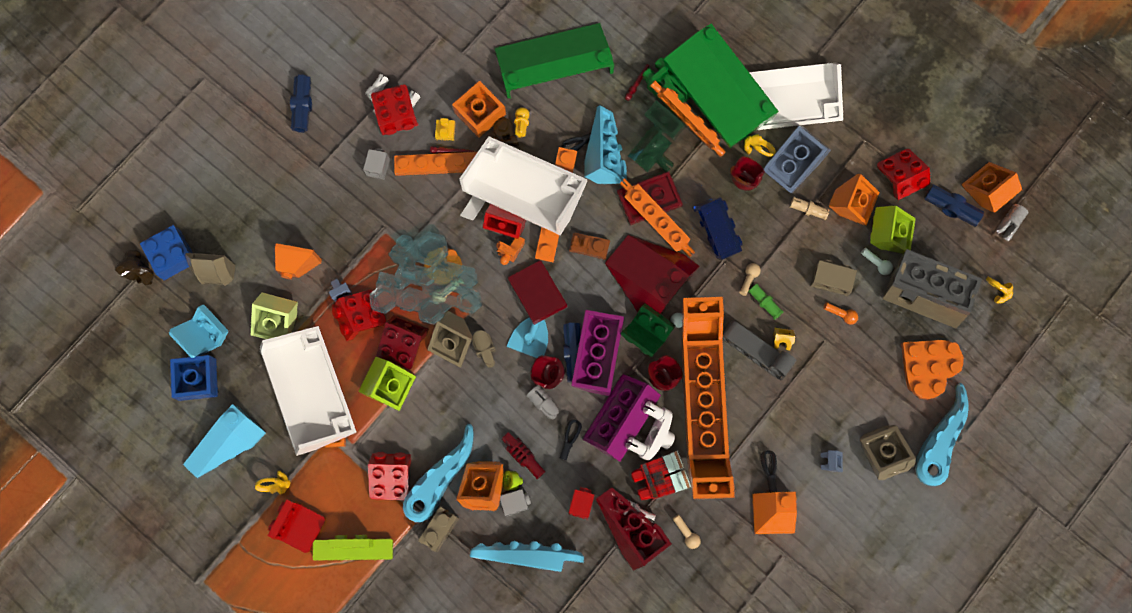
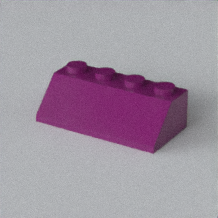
M590 310L585 311L572 387L590 393L610 396L624 322L623 316Z
M623 374L582 440L607 456L621 462L628 450L625 447L626 443L632 444L627 440L630 437L635 439L649 416L643 412L644 407L651 410V408L645 406L646 402L650 401L656 405L661 395L648 384Z

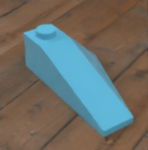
M601 105L596 110L585 156L584 177L597 184H619L621 181L625 184L623 179L626 178L627 180V167L625 160L621 159L620 151H622V147L616 139L618 131L613 112Z
M232 404L216 421L183 465L196 478H199L227 460H231L243 451L254 447L266 432L240 407Z

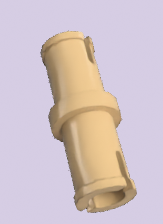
M793 196L789 208L804 212L807 216L813 215L823 220L827 219L828 212L830 211L828 208L814 204L813 201L807 202Z

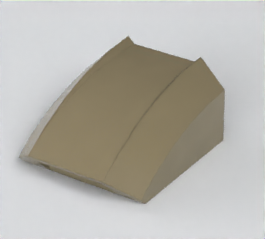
M196 253L185 254L192 273L202 285L210 283L226 286L234 280L235 264L226 256Z
M896 425L883 426L863 434L860 438L863 450L878 480H886L900 473L907 472L915 466L916 458Z

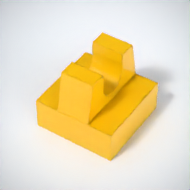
M446 118L436 120L435 139L454 140L455 120Z
M774 328V348L779 349V344L784 342L786 343V350L790 351L792 344L795 342L794 330Z

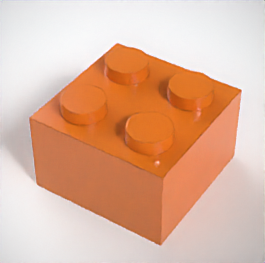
M481 81L477 82L452 104L454 113L478 138L487 132L497 120L506 115L505 106Z

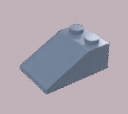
M798 126L764 167V171L792 194L824 160L831 149L803 126Z

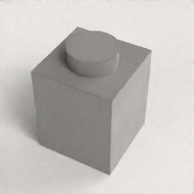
M378 148L368 150L363 169L366 176L385 179L390 161L386 151Z
M523 489L500 497L506 517L529 510L528 505L531 504L528 492L524 493Z

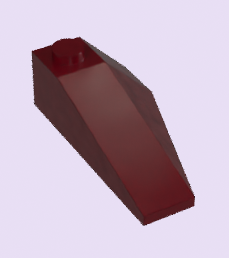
M610 488L596 498L622 555L633 571L645 566L672 544L660 526L656 523L653 524L645 517L646 515L643 512H639L632 507L630 502L615 489Z

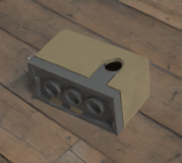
M906 249L894 267L883 300L957 328L971 313L975 301L973 297L978 293L982 278Z

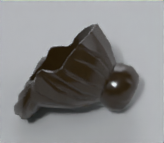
M137 250L127 251L125 258L116 265L115 271L128 280L137 281L138 284H152L151 280L154 277V272L152 269L145 267L144 263L140 260V252Z

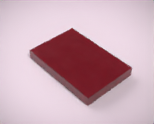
M669 171L632 184V186L639 184L665 212L683 206ZM624 188L617 190L630 226L646 220L625 198L627 191Z
M541 260L508 277L511 286L534 325L568 307Z

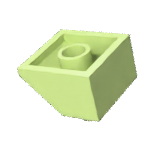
M261 292L252 303L251 335L270 339L292 333L297 318L298 302Z

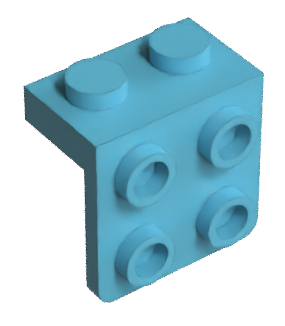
M203 304L197 308L191 320L171 328L169 335L191 358H194L221 346L229 331Z

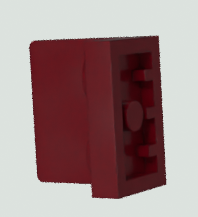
M393 315L385 324L377 356L412 369L420 342L427 336L429 329Z

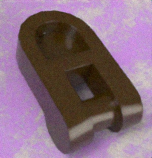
M501 117L493 125L497 140L513 147L519 146L510 120ZM510 136V139L503 140L504 137Z

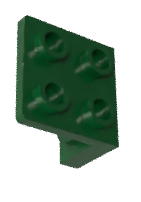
M644 303L635 318L621 332V335L626 341L637 346L644 354L652 357L665 343L676 325Z

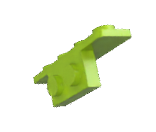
M335 535V539L314 540L313 560L393 559L392 539H367V535H355V539H347V535Z

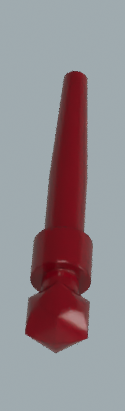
M649 64L644 67L633 86L629 88L628 93L624 97L627 101H630L632 95L637 91V87L643 79V73L649 68Z
M430 147L432 154L474 152V150Z

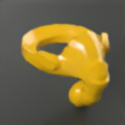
M759 134L745 139L744 150L748 155L751 153L752 147L759 153L769 157L773 156L776 152L773 145L762 139V136H759ZM760 145L766 147L770 153H767L764 150H762V147Z
M989 276L986 278L990 285L1004 294L1003 297L996 296L994 299L995 303H1004L1012 298V283L1002 285L999 281H995Z
M278 470L277 478L260 479L255 483V489L260 492H271V494L278 492L281 495L290 487L291 482L285 473ZM263 482H275L269 486L260 485Z

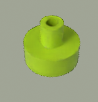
M506 471L503 475L502 484L506 491H515L523 483L522 477H519L516 471Z

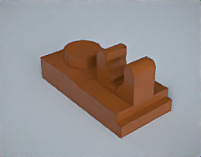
M573 233L569 252L606 260L610 240Z

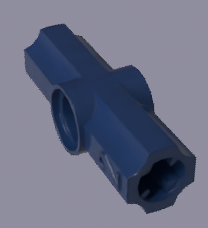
M297 75L294 77L293 95L290 97V108L292 111L291 129L298 133L308 131L309 112L312 111V98L310 96L311 78L309 76Z
M934 184L924 199L941 208L945 215L951 218H959L974 227L978 225L984 215V211L967 203V200L962 195L957 193L951 194Z
M580 323L563 324L565 345H563L564 360L567 367L568 382L573 380L581 337Z

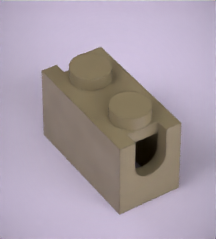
M819 260L815 266L811 287L848 296L852 292L857 270L852 269L849 265L839 266L833 264L830 260Z
M440 506L418 541L431 548L432 551L438 552L459 518Z

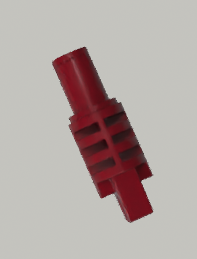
M509 432L502 437V441L507 446L506 450L521 467H526L537 480L546 472L534 459L535 456L519 438L515 439Z

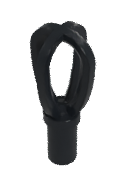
M591 133L581 137L569 138L562 143L561 148L580 142L578 145L570 148V150L579 151L589 142Z
M572 419L567 424L565 442L563 443L564 446L559 457L560 459L567 460L570 449L573 447L572 444L580 434L582 424L578 420ZM577 423L576 433L569 442L568 437L571 425Z
M771 450L763 451L760 459L762 468L767 475L769 493L777 492L775 479L777 469L776 455ZM766 454H770L771 456V474L768 471V467L766 464Z

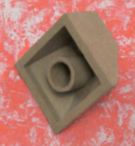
M447 310L437 321L427 350L461 368L473 338L465 320Z

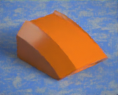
M476 461L466 464L456 500L463 507L470 510L496 511L502 491L503 464L497 461Z

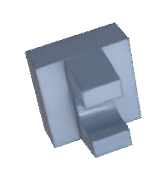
M338 279L331 282L333 290L329 291V294L334 302L338 298L353 294L346 283L341 284Z
M833 450L821 453V458L828 459L827 465H821L822 470L843 472V452Z

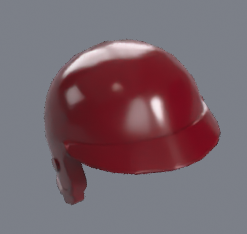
M745 156L741 157L736 165L730 169L733 184L744 191L755 189L762 181L765 172L758 162Z
M541 355L532 364L530 371L531 380L545 389H553L564 378V366L559 358Z
M668 355L660 357L648 366L650 383L658 390L667 391L675 388L683 377V372L678 362Z

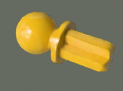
M524 107L518 108L515 112V135L518 138L525 137L526 127L529 125L528 118L530 114L528 109Z

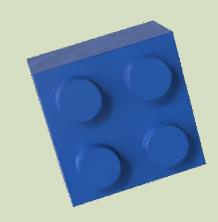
M174 225L140 243L155 274L163 280L189 267L185 254L193 252L181 230Z
M205 355L194 358L170 359L171 396L173 399L184 401L218 397L217 364L214 357Z

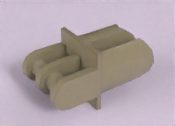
M477 331L474 333L472 340L478 358L483 357L486 366L492 368L495 365L492 353L496 351L492 339L487 332Z

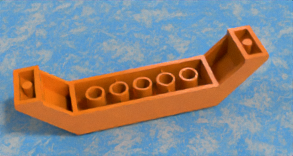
M723 297L683 298L681 349L687 464L693 499L735 498L734 478L730 465L722 341Z

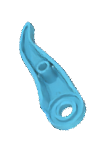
M958 383L955 386L956 398L954 405L929 434L916 457V475L925 485L937 486L944 483L948 478L953 448L964 427L969 410L967 392L962 383ZM930 464L938 468V473L935 476L930 475L928 472Z
M471 424L465 426L464 436L460 444L431 467L405 497L403 511L409 520L424 522L437 511L445 490L465 465L471 454L474 441V430ZM418 500L424 503V509L420 512H416L413 508L414 503Z
M512 541L510 545L496 542L492 546L480 543L470 551V557L558 572L562 571L564 561L584 563V556L581 552L562 549L557 543L551 547L543 546L536 541H532L529 545H523L517 541Z

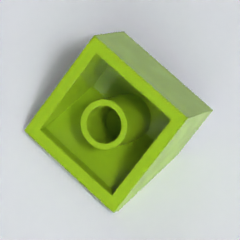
M897 206L876 207L870 243L879 249L904 254L906 249L911 251L916 218Z
M375 357L358 392L400 411L416 376L387 360Z

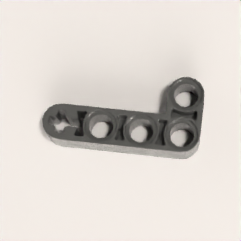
M731 320L723 331V340L779 380H783L796 363V359L791 354L785 351L778 352L734 320Z

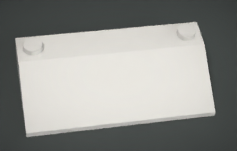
M827 63L749 72L779 111L771 121L757 130L843 120L841 64Z
M491 137L487 138L459 178L462 191L558 235L562 234L569 223L587 184V179Z
M319 326L262 340L260 352L296 456L314 451L356 433Z

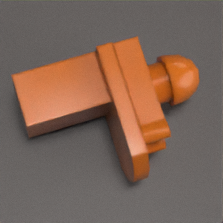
M519 237V239L515 238L510 246L501 241L497 242L496 248L498 249L497 252H499L498 255L501 256L500 263L502 265H507L509 260L514 263L525 244V239Z

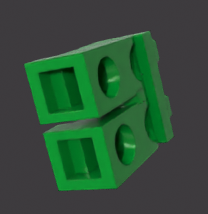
M663 57L655 63V67L659 70L656 74L650 68L643 73L647 89L657 98H659L657 92L650 87L651 83L655 80L662 88L674 90L678 94L677 98L682 103L690 98V95L664 63ZM667 106V110L673 114L674 112Z

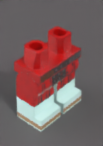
M678 451L642 464L638 469L631 472L634 483L644 480L646 484L645 488L637 490L640 501L648 499L652 501L691 487L685 470L665 477L667 474L684 468Z

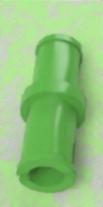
M758 284L749 290V293L760 303L759 306L764 308L774 320L784 312L772 300L773 297L771 295L768 296Z

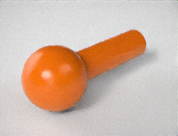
M828 302L824 304V310L842 317L845 323L852 325L858 321V313L855 310H843Z

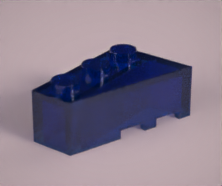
M711 198L692 207L694 212L698 211L702 221L699 223L701 227H705L708 235L707 239L717 259L723 260L742 251V240L739 235L736 236L734 231L735 223L728 216V206L725 200H722V198Z

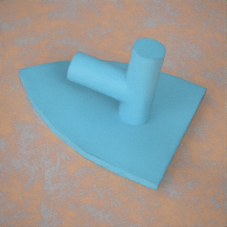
M529 317L521 322L512 333L507 347L534 358L545 355L548 345V330L545 320L534 325Z

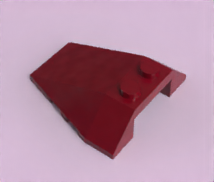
M630 235L624 239L605 263L616 282L621 286L625 295L635 307L637 313L642 305L646 303L659 314L664 312L668 303L700 267L684 254Z

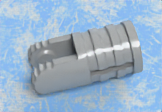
M1013 204L996 231L1000 234L1006 230L1003 238L1009 241L1028 215V210L1019 204Z
M537 385L527 394V398L547 418L555 419L559 413L558 408L541 386Z

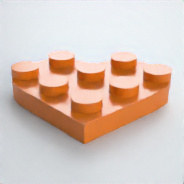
M933 340L904 342L901 344L906 384L909 391H912L919 399L929 400L938 397L945 391L947 379L954 377L962 371L964 357L959 345L955 342Z

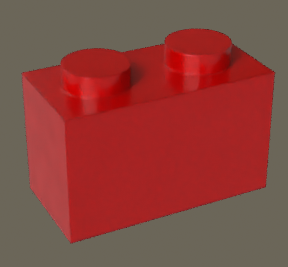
M490 204L485 212L483 228L519 239L525 228L526 220Z
M580 487L579 490L575 489L569 515L586 520L589 519L594 500V494H591L592 490Z

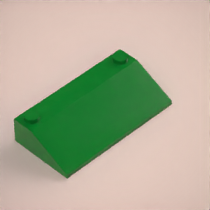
M600 23L495 48L507 99L511 98L510 92L514 89L608 67L610 74L614 73V62Z
M712 24L698 31L663 59L664 63L729 148L771 121L779 112Z

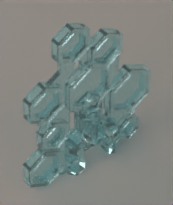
M427 232L420 239H415L414 241L411 236L402 235L396 239V245L392 247L391 252L388 254L394 263L400 265L395 275L380 272L376 282V289L369 294L370 306L374 311L386 314L397 306L402 310L418 312L419 319L422 322L432 325L445 316L444 313L452 306L470 314H473L482 306L480 292L473 289V286L478 283L475 268L448 262L447 258H445L448 255L445 236L432 232ZM415 262L422 263V264H426V265H429V266H431V267H430V268H426V267L418 266V265H416ZM409 284L422 286V291L410 287L406 290L403 289ZM451 291L459 293L457 297L451 295L445 297Z

